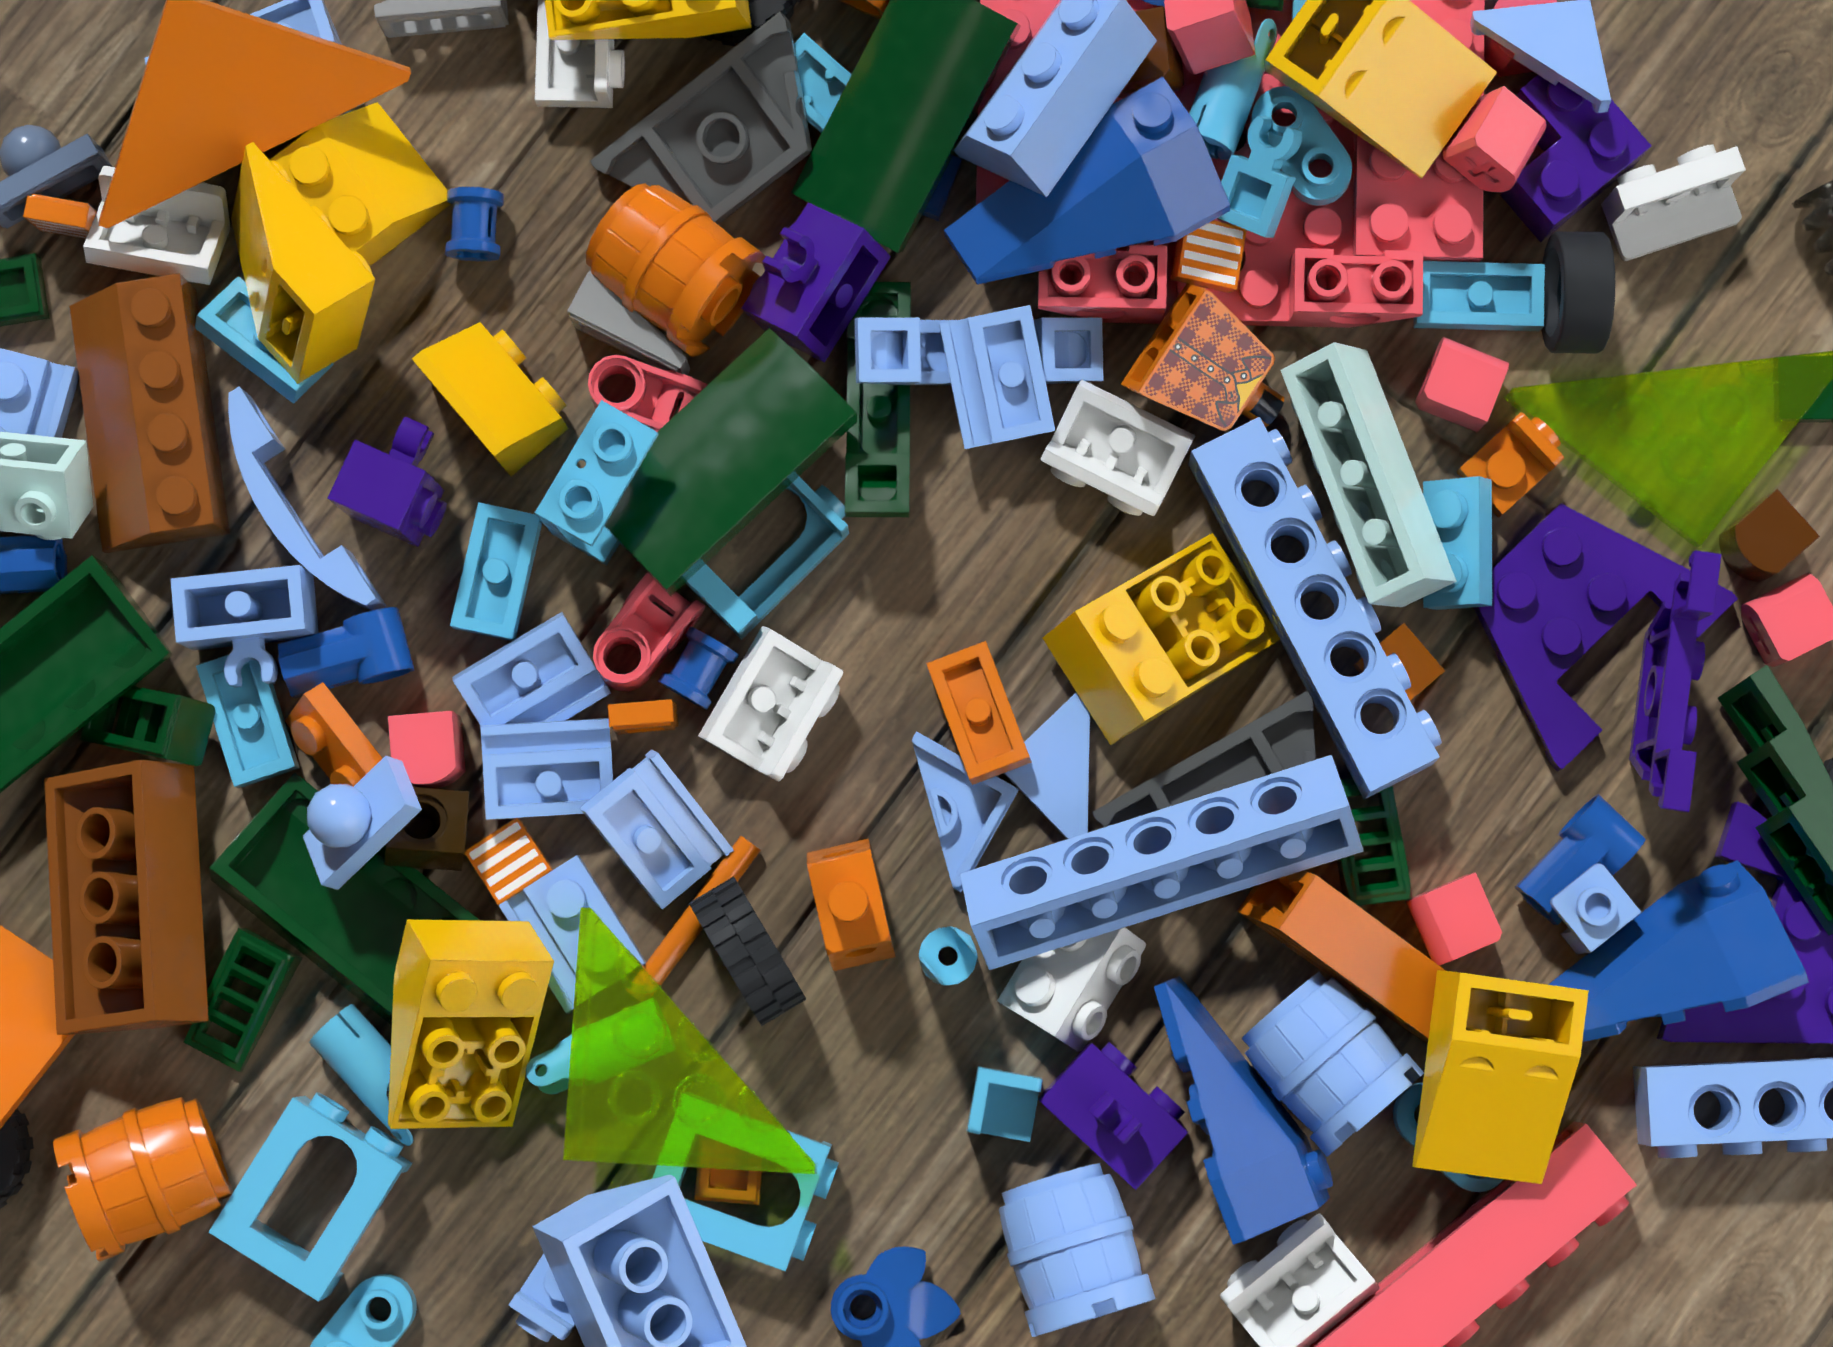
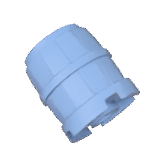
M1318 972L1260 1020L1242 1037V1040L1249 1047L1245 1052L1246 1056L1272 1089L1271 1093L1279 1102L1282 1101L1313 1132L1310 1138L1327 1157L1340 1147L1348 1137L1360 1130L1411 1086L1424 1072L1407 1053L1402 1057L1391 1039L1375 1021L1376 1017L1368 1008L1365 1009L1334 977L1327 981Z
M1100 1163L1052 1175L1002 1193L1005 1206L999 1208V1214L1009 1252L1007 1256L1029 1310L1025 1311V1316L1032 1337L1155 1300L1148 1274L1142 1275L1139 1256L1132 1234L1134 1228L1130 1216L1127 1217L1111 1174L1103 1175Z

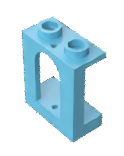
M601 400L536 509L535 514L552 535L607 566L620 543L604 526L659 433ZM580 460L586 462L584 468L577 467V463Z
M798 477L786 488L799 496L805 505L807 513L805 529L800 537L739 597L706 564L686 582L741 640L849 535L848 525L842 520L845 516V506L824 485H821L814 492Z
M316 1092L312 1100L306 1096L293 1097L208 1233L319 1302L329 1297L344 1275V1273L340 1272L400 1174L407 1172L412 1162L399 1155L404 1145L398 1140L373 1126L365 1134L345 1121L349 1114L345 1107L331 1098ZM318 1136H332L343 1140L352 1149L357 1160V1175L351 1189L310 1253L259 1221L257 1217L299 1150L309 1140Z
M690 1092L683 1093L652 1179L670 1174L676 1178L680 1188L699 1134L781 1164L789 1169L798 1180L801 1193L798 1208L793 1216L783 1224L771 1227L760 1226L685 1199V1202L701 1240L783 1271H786L791 1257L804 1261L817 1225L805 1220L814 1195L826 1199L839 1162L827 1158L832 1144L825 1141L821 1143L714 1104L711 1102L712 1100Z

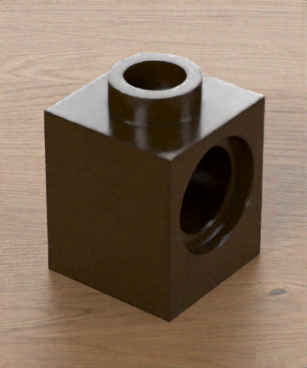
M413 787L422 808L415 817L429 819L435 824L438 831L430 838L415 839L409 836L402 828L386 844L384 865L461 871L465 854L469 792Z

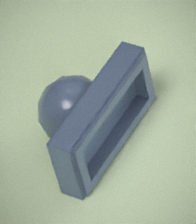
M25 125L14 128L4 137L0 148L1 165L3 171L8 176L0 181V226L8 229L25 219L23 215L27 195L37 194L62 199L97 180L103 166L113 167L104 150L88 133L61 148L59 140L54 134L41 126Z

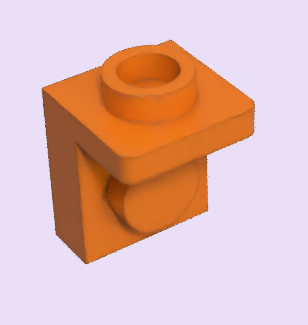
M1520 412L1463 464L1456 473L1461 478L1480 476L1492 479V511L1499 518L1565 458L1557 449L1561 442L1555 432L1540 418L1534 417L1530 420L1523 412Z

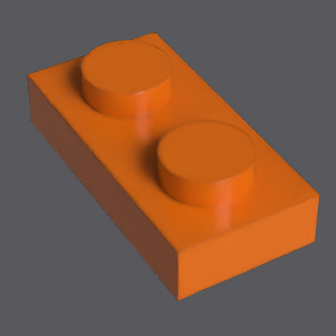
M986 641L926 663L972 785L1032 763Z
M323 682L304 693L285 720L291 729L292 737L297 746L304 753L311 755L329 777L330 784H348L354 787L383 759Z

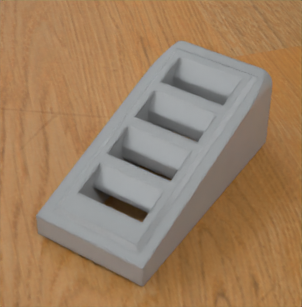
M386 0L374 5L375 18L384 35L388 38L501 28L509 25L507 0Z
M589 271L567 310L574 328L645 364L662 370H671L688 375L690 367L683 352L635 310L631 312L622 305V300Z

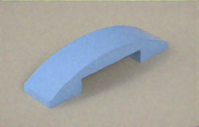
M920 318L854 319L856 383L951 385L939 323L956 320H920ZM1039 318L1033 320L1046 384L1079 383L1081 380L1086 382L1104 381L1102 318Z
M240 386L229 392L228 415L235 456L252 500L277 539L310 573L339 594L371 611L384 608L386 604L353 553L341 545L327 555H323L265 465V462L284 451V446L253 398Z

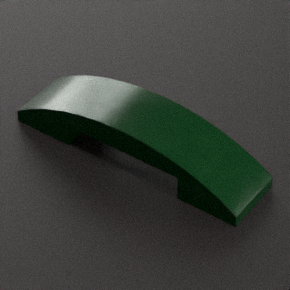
M875 282L847 326V403L856 411L858 422L846 432L845 517L909 518L910 385L856 383L854 319L911 318V282Z

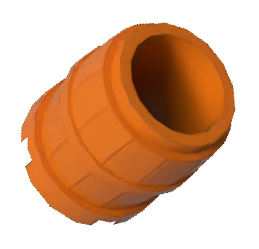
M646 183L635 185L626 191L610 207L599 222L586 251V264L591 267V273L622 300V305L631 312L635 310L645 320L666 332V338L689 356L694 357L710 349L701 340L707 337L713 329L724 336L744 312L741 308L749 297L753 284L760 277L752 269L755 262L763 264L762 261L766 256L742 237L734 239L698 205L689 204L660 185L648 186Z
M179 1097L140 1110L133 1108L123 1112L122 1117L100 1125L85 1134L78 1129L55 1138L53 1141L58 1168L68 1164L72 1172L71 1175L67 1176L69 1185L64 1187L70 1205L91 1252L96 1251V1258L99 1262L123 1253L126 1244L141 1241L164 1232L169 1235L181 1230L182 1225L222 1207V1199L230 1197L233 1193L212 1129L197 1098L185 1102L183 1097Z

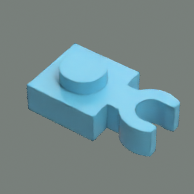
M1257 116L1248 129V144L1252 150L1249 158L1231 154L1221 181L1231 205L1230 211L1218 218L1265 238H1274L1296 177L1284 173L1280 169L1283 161L1291 158L1298 151L1302 142V131L1296 128H1286L1281 143L1276 147H1272L1268 142L1267 134L1273 119Z

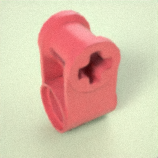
M621 355L607 356L595 363L588 379V388L595 408L603 400L657 432L674 417L680 399L683 400L679 411L708 385L688 375L671 370H662ZM624 374L632 378L636 383L634 393L626 401L619 403L610 402L600 394L603 382L611 375Z
M647 572L625 600L620 612L598 638L594 646L593 660L599 675L609 687L617 691L629 692L640 688L649 680L670 651L674 650L684 640L689 627H694L705 610V605L699 600L690 602L678 592L670 596ZM652 602H656L673 616H669ZM630 644L638 648L641 652V661L634 671L627 674H616L607 668V657L616 646Z

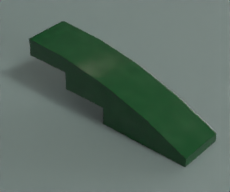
M1766 665L1717 699L1753 750V752L1736 763L1772 814V817L1755 828L1830 936L1833 934V782L1803 721L1772 671Z

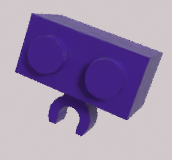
M808 202L797 221L790 228L784 227L780 234L784 241L774 257L771 258L766 255L762 261L765 271L753 284L750 295L741 309L764 331L770 328L788 345L825 363L891 256L864 228Z
M404 417L395 434L389 454L354 440L327 499L349 517L419 547L424 534L429 537L435 534L447 506L446 502L440 500L445 490L425 470L417 467L424 457L434 433L428 430V426Z
M1089 1042L1039 1096L1038 1100L1128 1184L1137 1190L1188 1133L1177 1122L1185 1111L1157 1086L1149 1095L1129 1078L1137 1067L1110 1042L1101 1051L1093 1043Z

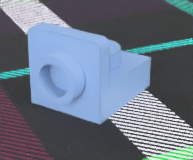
M1600 863L1592 865L1550 900L1551 907L1568 927L1561 935L1576 954L1591 953L1641 913L1605 866Z
M543 1254L521 1290L514 1295L509 1306L520 1313L516 1323L533 1336L545 1342H548L552 1335L560 1340H564L574 1329L575 1323L547 1259Z

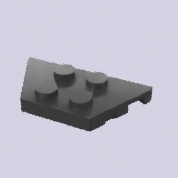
M777 13L590 160L591 164L595 169L632 187L646 183L648 186L660 185L689 204L698 205L719 225L812 153L790 21L783 13Z
M1308 691L1302 693L1092 812L1095 819L1107 827L1316 760L1313 699Z

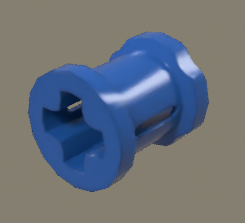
M456 187L447 191V201L453 205L451 240L446 242L445 255L450 258L469 261L498 260L501 246L495 243L497 208L504 205V194L497 190L481 187Z
M690 626L685 634L689 640L687 646L670 673H662L658 682L693 704L708 710L712 703L708 697L710 691L727 663L735 664L739 654L716 639Z

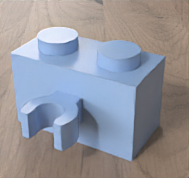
M300 565L170 578L176 643L191 650L233 646V651L227 657L224 665V674L228 684L234 688L242 687L241 669L250 660H257L260 663L262 682L266 684L276 682L278 667L273 656L265 651V643L295 640L319 633L314 575Z

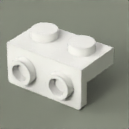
M538 0L535 102L537 106L613 108V88L624 87V50H614V39L551 40L548 35L545 0Z
M1706 145L1677 158L1678 166L1656 172L1654 165L1651 164L1633 169L1617 178L1619 185L1613 189L1601 205L1620 258L1624 261H1629L1736 225L1741 220L1742 215L1731 185L1746 170L1738 147L1716 153L1714 145Z
M103 166L98 177L102 201L83 245L86 263L157 276L180 273L187 281L210 285L231 229L225 189L221 186L202 182L110 228L99 226V218L115 167Z
M1081 380L1051 441L1042 454L1041 461L1052 466L1051 473L1067 484L1076 487H1084L1088 484L1108 494V501L1123 512L1140 516L1144 512L1155 516L1195 435Z
M762 626L698 736L759 773L779 782L785 773L792 772L803 759L808 746L806 737L817 718L825 716L835 704L840 691L838 682L843 675V670L817 658L772 629Z
M1124 927L1023 959L997 1001L1066 1045L1081 1052L1087 1042L1097 1036L1103 1028L1107 1018V1010L1122 985L1127 984L1135 976L1140 966L1141 954L1146 947V943Z
M1319 1213L1309 1221L1302 1219L1289 1226L1280 1235L1277 1241L1278 1247L1261 1261L1253 1260L1238 1268L1227 1282L1228 1288L1220 1294V1298L1259 1347H1310L1379 1290L1380 1287Z

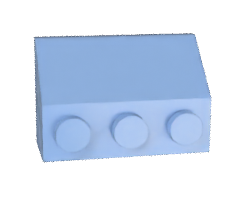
M1060 0L953 151L962 159L1047 197L1157 42L1156 38L1126 0Z
M669 1174L589 1194L532 1226L585 1347H747L674 1176Z

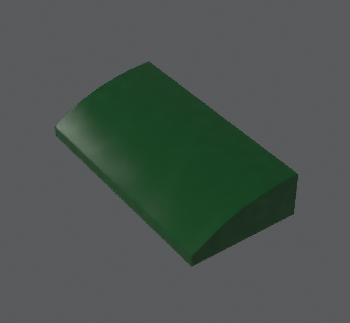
M890 0L791 193L806 202L864 228L878 243L897 253L903 252L955 153L953 150L968 129L1021 25L975 0Z
M769 328L658 431L659 435L604 527L653 579L672 596L858 422L856 411L801 356Z
M93 555L0 628V793L173 655L152 623L106 563Z
M294 772L209 867L211 881L392 1025L394 973L407 919H479L415 868L384 865L386 845L340 889L336 890L322 886L303 835L309 830L307 825V807L318 790Z

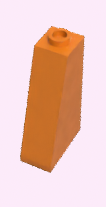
M1303 870L1253 887L1237 912L1331 978L1334 977L1341 985L1428 1045L1437 970H1446L1315 874Z

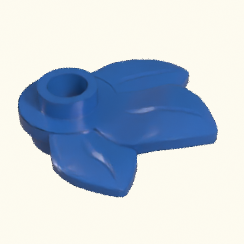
M907 1246L894 1247L880 1253L866 1274L855 1275L844 1280L835 1290L831 1300V1315L836 1327L847 1337L860 1340L863 1347H921L919 1339L929 1338L945 1330L959 1318L961 1313L959 1306L944 1289L931 1282L921 1280L926 1265L925 1250ZM867 1295L874 1300L876 1310L871 1317L861 1319L852 1313L850 1305L855 1297Z

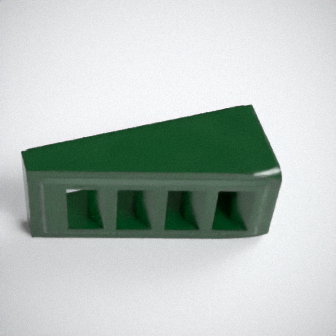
M133 686L121 696L123 702L114 734H111L120 697L83 726L80 738L82 741L182 764L199 766L204 759L215 716V707L212 704L188 697Z
M1353 778L1340 779L1346 797L1361 796ZM1393 785L1378 792L1380 806L1351 810L1354 822L1382 819L1383 831L1358 835L1362 847L1386 844L1387 856L1355 860L1354 855L1337 860L1341 892L1358 906L1413 899ZM1389 869L1391 882L1359 886L1357 873Z
M238 928L207 990L209 1021L192 1023L183 1043L238 1072H242L298 968L302 957L247 928ZM247 955L274 968L269 979L242 966ZM235 977L263 991L258 1002L230 988ZM223 1000L252 1014L248 1024L246 1025L219 1011L218 1009ZM211 1022L241 1037L236 1049L206 1033Z

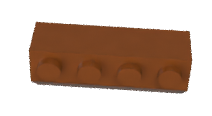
M180 273L115 283L70 305L102 552L111 553L230 534L203 334L195 329L196 317L199 313L196 288Z
M136 760L44 778L57 1035L155 1029L209 1021L194 766Z

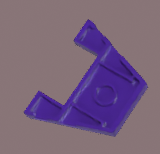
M1559 504L1492 568V606L1473 607L1501 665H1505L1521 698L1519 702L1529 722H1533L1546 749L1544 752L1550 765L1556 771L1562 770L1602 731L1590 716L1557 684V680L1645 595H1648L1661 607L1664 600L1672 601L1674 583L1679 574H1690L1689 569L1563 504ZM1718 585L1714 614L1699 620L1696 639L1738 599L1733 592Z
M1698 550L1692 552L1689 557L1688 566L1691 567L1690 574H1679L1674 583L1672 601L1664 600L1644 637L1629 760L1641 779L1649 781L1648 790L1652 796L1659 797L1658 805L1660 809L1680 812L1690 811L1697 752L1682 750L1683 744L1690 745L1696 731L1697 708L1689 706L1688 699L1691 680L1698 681L1703 671L1705 644L1704 642L1696 641L1699 620L1714 614L1722 555L1718 553Z
M1737 801L1731 804L1715 857L1728 862L1738 860L1743 867L1777 878L1778 881L1771 903L1806 971L1809 983L1744 1009L1725 1012L1723 1002L1685 1009L1686 1021L1664 1025L1662 1020L1657 1039L1665 1042L1833 1043V934L1830 936L1827 934L1755 827L1767 819L1742 802Z

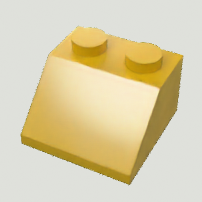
M378 102L337 116L308 130L270 159L278 162L289 176L291 185L310 206L318 207L326 215L332 231L350 251H356L361 254L369 266H372L451 205L447 201L448 190Z
M479 322L421 350L412 360L505 471L512 476L569 429L558 414L567 405L544 377H541L534 384L518 367L527 358L503 329L492 336L483 324Z

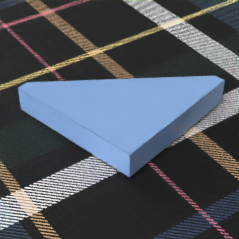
M1590 0L1565 1L1472 12L1470 26L1474 35H1487L1515 53L1513 59L1555 86L1560 82L1590 101L1596 113L1608 112L1611 97Z
M1077 692L1024 742L1032 763L1004 773L1066 839L1088 833L1090 713Z
M916 731L912 738V744L953 889L961 893L963 887L960 874L975 869L1019 789L997 776L972 785L961 756Z

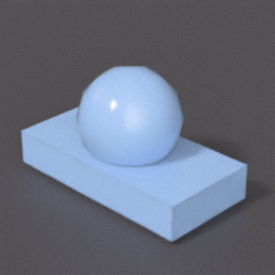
M385 756L354 787L348 784H330L316 792L307 807V825L309 830L303 835L322 886L336 890L340 889L422 810L401 760Z

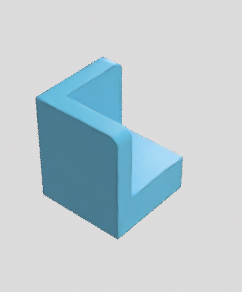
M978 1066L967 1132L979 1135L983 1133L1030 1142L1038 1095L1041 1092L1043 1079Z

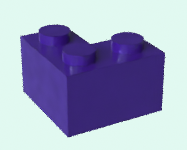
M1537 75L1521 88L1516 96L1545 119L1546 129L1538 142L1539 147L1544 152L1522 170L1514 186L1510 190L1502 192L1500 196L1535 237L1542 242L1616 182L1619 176L1632 169L1651 148V144L1612 99L1608 112L1596 113L1590 101L1560 82L1555 86L1540 75Z

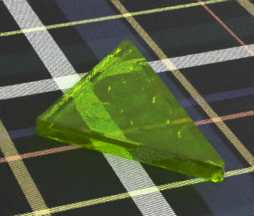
M1833 351L1515 387L1507 393L1504 399L1520 412H1523L1529 419L1532 420L1534 417H1538L1555 432L1561 444L1697 548L1703 544L1833 379Z
M581 907L563 1160L817 1174L818 1164L798 1144L756 1093L741 1079L720 1052L662 989V986L604 923L597 912L592 908Z

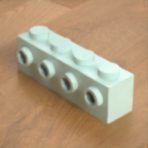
M1333 342L1280 370L1290 394L1292 408L1301 423L1312 452L1314 466L1323 481L1334 510L1336 524L1343 534L1356 568L1358 582L1367 597L1368 603L1371 605L1404 607L1457 582L1368 351Z
M0 432V532L32 534L44 540L72 539L94 507L86 440Z

